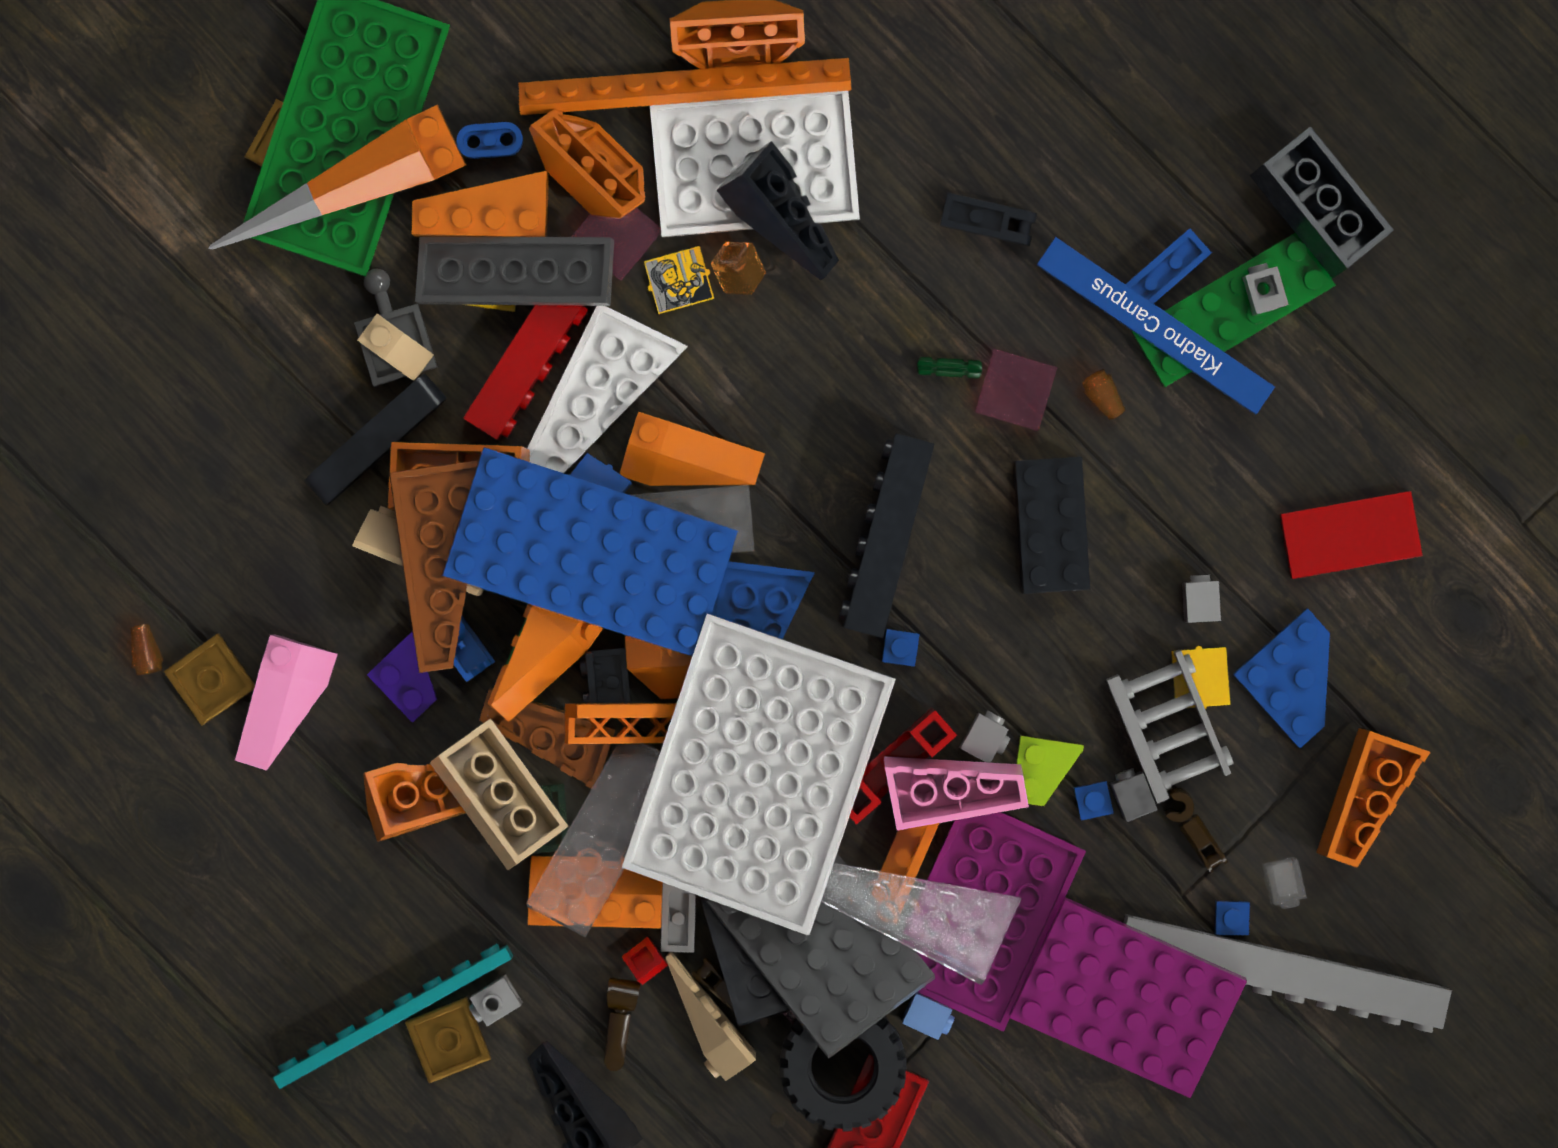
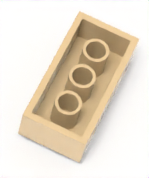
M491 718L430 762L507 870L520 863L569 827Z

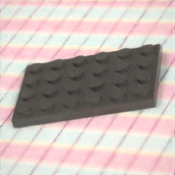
M838 853L810 935L802 934L712 900L707 901L712 911L828 1058L935 979V974Z

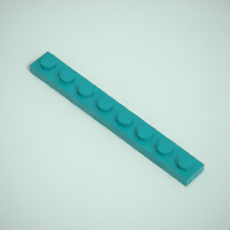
M497 943L480 953L482 959L470 964L469 960H466L451 969L453 972L452 976L443 981L440 976H437L423 984L422 987L425 991L413 997L411 992L393 1001L396 1006L395 1008L386 1013L380 1008L366 1016L364 1019L367 1023L355 1029L352 1024L335 1034L338 1039L329 1045L321 1041L307 1049L306 1051L309 1056L297 1061L293 1057L278 1066L280 1072L273 1077L278 1088H283L511 960L513 954L508 945L499 948Z

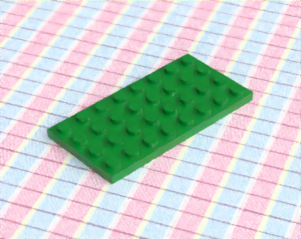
M317 0L243 223L407 118L422 112L450 25L379 0ZM395 193L251 238L365 277L370 269Z

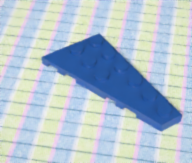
M728 561L712 615L783 639L815 572Z

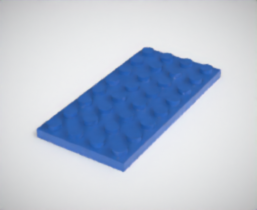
M484 447L442 576L692 657L706 615H712L738 531Z

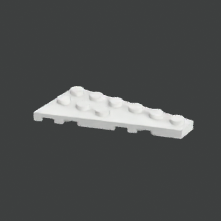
M596 306L527 448L530 450V462L565 473L688 346L606 306Z

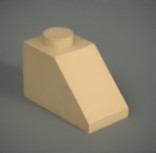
M379 314L375 315L357 340L413 381L418 378L434 356V354Z

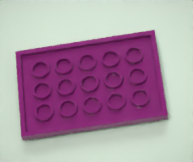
M1003 812L954 820L902 932L903 936L935 974V979L917 993L1004 1032L1010 1019V1011L1086 851Z
M1065 897L1010 1011L1009 1018L1191 1098L1247 983V979Z

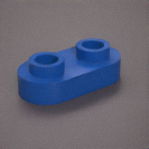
M510 122L471 124L459 131L456 143L459 151L470 159L507 157L515 155L520 151L523 145V135L521 130ZM505 134H510L513 137L512 144L508 146L501 144V137ZM474 136L480 139L479 146L477 148H470L468 140Z

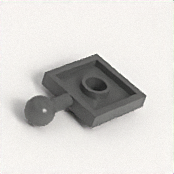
M377 268L368 271L364 277V286L369 293L375 295L380 316L434 354L419 304L393 311L387 294L390 286L389 275L384 270ZM374 317L354 322L358 337L361 336ZM360 343L374 387L407 377ZM434 356L422 372L438 368Z

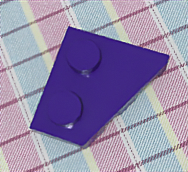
M412 632L367 674L412 723L437 700L429 672L418 673Z

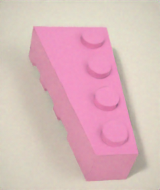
M884 756L885 771L897 830L1029 807L1021 764Z

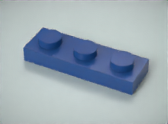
M1189 228L1125 285L1154 304L1211 254V251Z

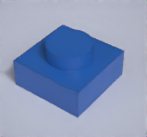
M886 629L882 662L915 667L919 634Z
M1107 781L1073 788L1081 821L1114 814Z
M1215 901L1214 934L1249 935L1250 902Z

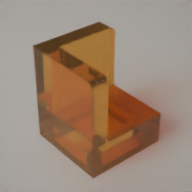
M725 242L710 263L723 291L727 294L752 295L766 274L753 243Z

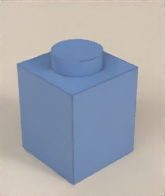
M915 993L911 997L901 1021L902 1024L939 1040L942 1033L948 1034L955 1017L950 1015L952 1008L920 993Z

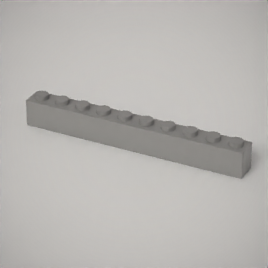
M1125 914L1124 924L1246 977V985L1253 986L1252 992L1271 996L1272 991L1285 993L1284 999L1297 1003H1304L1305 998L1317 1001V1007L1336 1011L1337 1005L1350 1008L1349 1014L1368 1018L1369 1013L1382 1015L1381 1021L1394 1025H1400L1401 1020L1413 1022L1414 1029L1430 1033L1433 1032L1434 1027L1439 1029L1444 1027L1452 992L1447 987Z

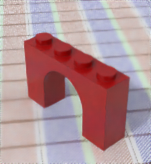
M932 707L867 764L849 816L856 825L881 803L882 797L889 791L884 756L926 759L929 756H935L957 736Z

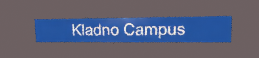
M1055 237L1037 263V266L1253 414L1256 415L1274 390L1275 386L1057 237Z

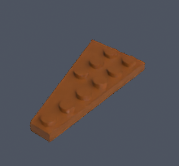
M479 460L389 473L418 673L453 668L467 584L444 577L442 574Z

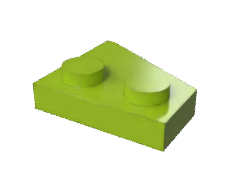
M1020 735L1016 764H1021L1028 804L1038 806L1046 804L1082 753L1084 745Z

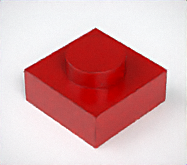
M646 937L622 956L637 981L642 985L668 966V963L649 937Z

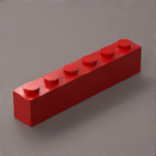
M535 305L463 419L498 441L502 435L508 438L518 422L513 419L519 408L526 410L535 396L531 389L537 380L543 382L553 367L549 363L555 352L559 354L563 352L571 339L566 334L573 323L577 326L580 325L589 309L584 306Z

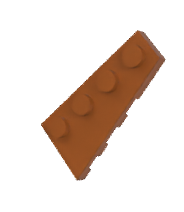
M489 688L479 721L485 723L491 718L502 735L528 748L536 756L546 759L559 767L564 773L577 778L596 792L611 744H565V711L535 701L530 702L508 722L487 704L493 688ZM575 718V737H585L593 728V725L586 718ZM605 724L602 728L613 737L616 727ZM597 732L593 737L603 736L599 732Z

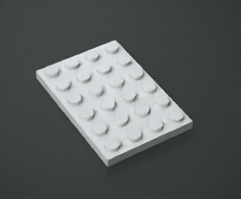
M848 91L650 106L662 237L753 229L736 216L716 190L734 170L770 141L775 144L793 167L797 175L793 181L800 195H807L811 203L807 209L814 223L860 219Z

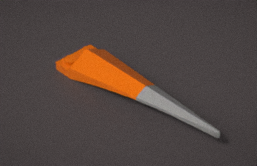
M437 104L399 123L212 243L208 249H216L434 181L466 166V163Z

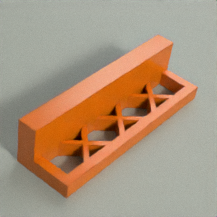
M677 703L565 704V744L664 743L667 734L664 726L672 718ZM575 718H586L593 725V728L585 737H575ZM594 718H601V719H600L599 722H597ZM610 718H617L625 726L615 737H611L602 728ZM641 718H648L655 725L647 736H641L633 727ZM660 731L664 736H656V735H657V733ZM597 732H599L603 737H593V736H594ZM628 732H630L633 736H625V735H626Z
M939 823L897 830L870 892V895L894 924H896Z

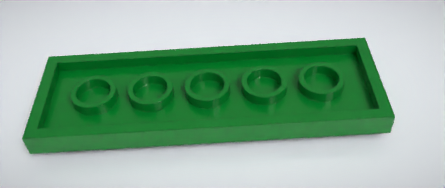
M1294 233L1168 308L1165 312L1225 352L1336 285L1307 246ZM1264 263H1267L1269 268L1278 266L1289 305L1252 316L1250 302L1242 277L1249 275L1248 268ZM1263 282L1259 283L1257 291L1262 295L1268 293V285ZM1131 330L1132 335L1164 388L1192 372Z

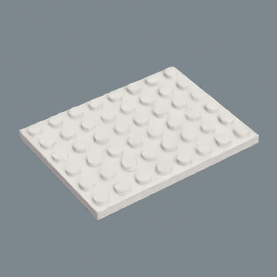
M707 614L622 868L802 934L810 935L896 679Z

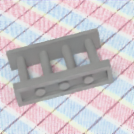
M1179 649L1173 652L1177 662L1131 681H1128V679L1121 681L1118 674L1106 679L1157 804L1170 799L1167 791L1172 789L1171 785L1220 766L1223 775L1227 776L1231 774L1229 766L1234 764L1227 746L1220 747L1191 676L1192 673L1196 672L1193 661L1189 654L1183 656L1182 651ZM1181 674L1183 675L1189 693L1143 712L1140 709L1133 710L1129 699L1135 697L1134 693ZM1195 705L1202 722L1201 724L1157 742H1153V740L1146 742L1142 729L1147 728L1146 724ZM1204 736L1208 737L1214 751L1213 755L1168 773L1165 770L1162 772L1158 771L1154 760L1159 759L1160 754Z

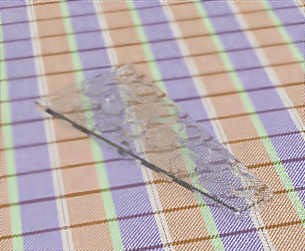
M834 863L821 902L981 985L988 975L1022 898Z

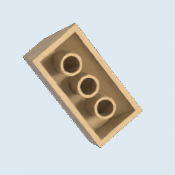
M380 506L379 511L370 509L352 546L403 566L395 511ZM468 584L466 592L475 596H481L484 590Z

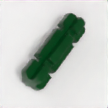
M920 357L917 363V372L920 375L936 373V376L961 378L963 375H967V378L978 379L982 375V362L979 360L964 362V359L949 358L932 360V357Z

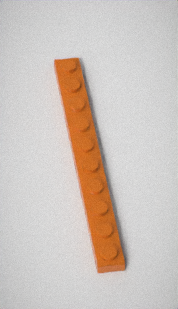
M849 58L519 83L520 115L546 114L553 109L562 112L850 91Z

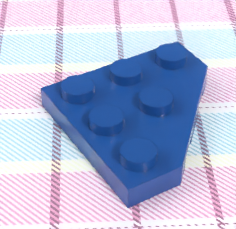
M1308 608L1233 673L1236 679L1298 748H1301L1325 727L1330 633Z

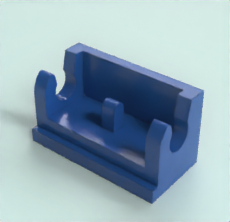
M461 616L454 666L464 680L468 682L496 661L465 618Z

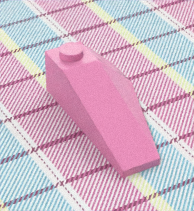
M276 634L270 635L235 761L268 770L296 728L327 688L336 662L337 653Z

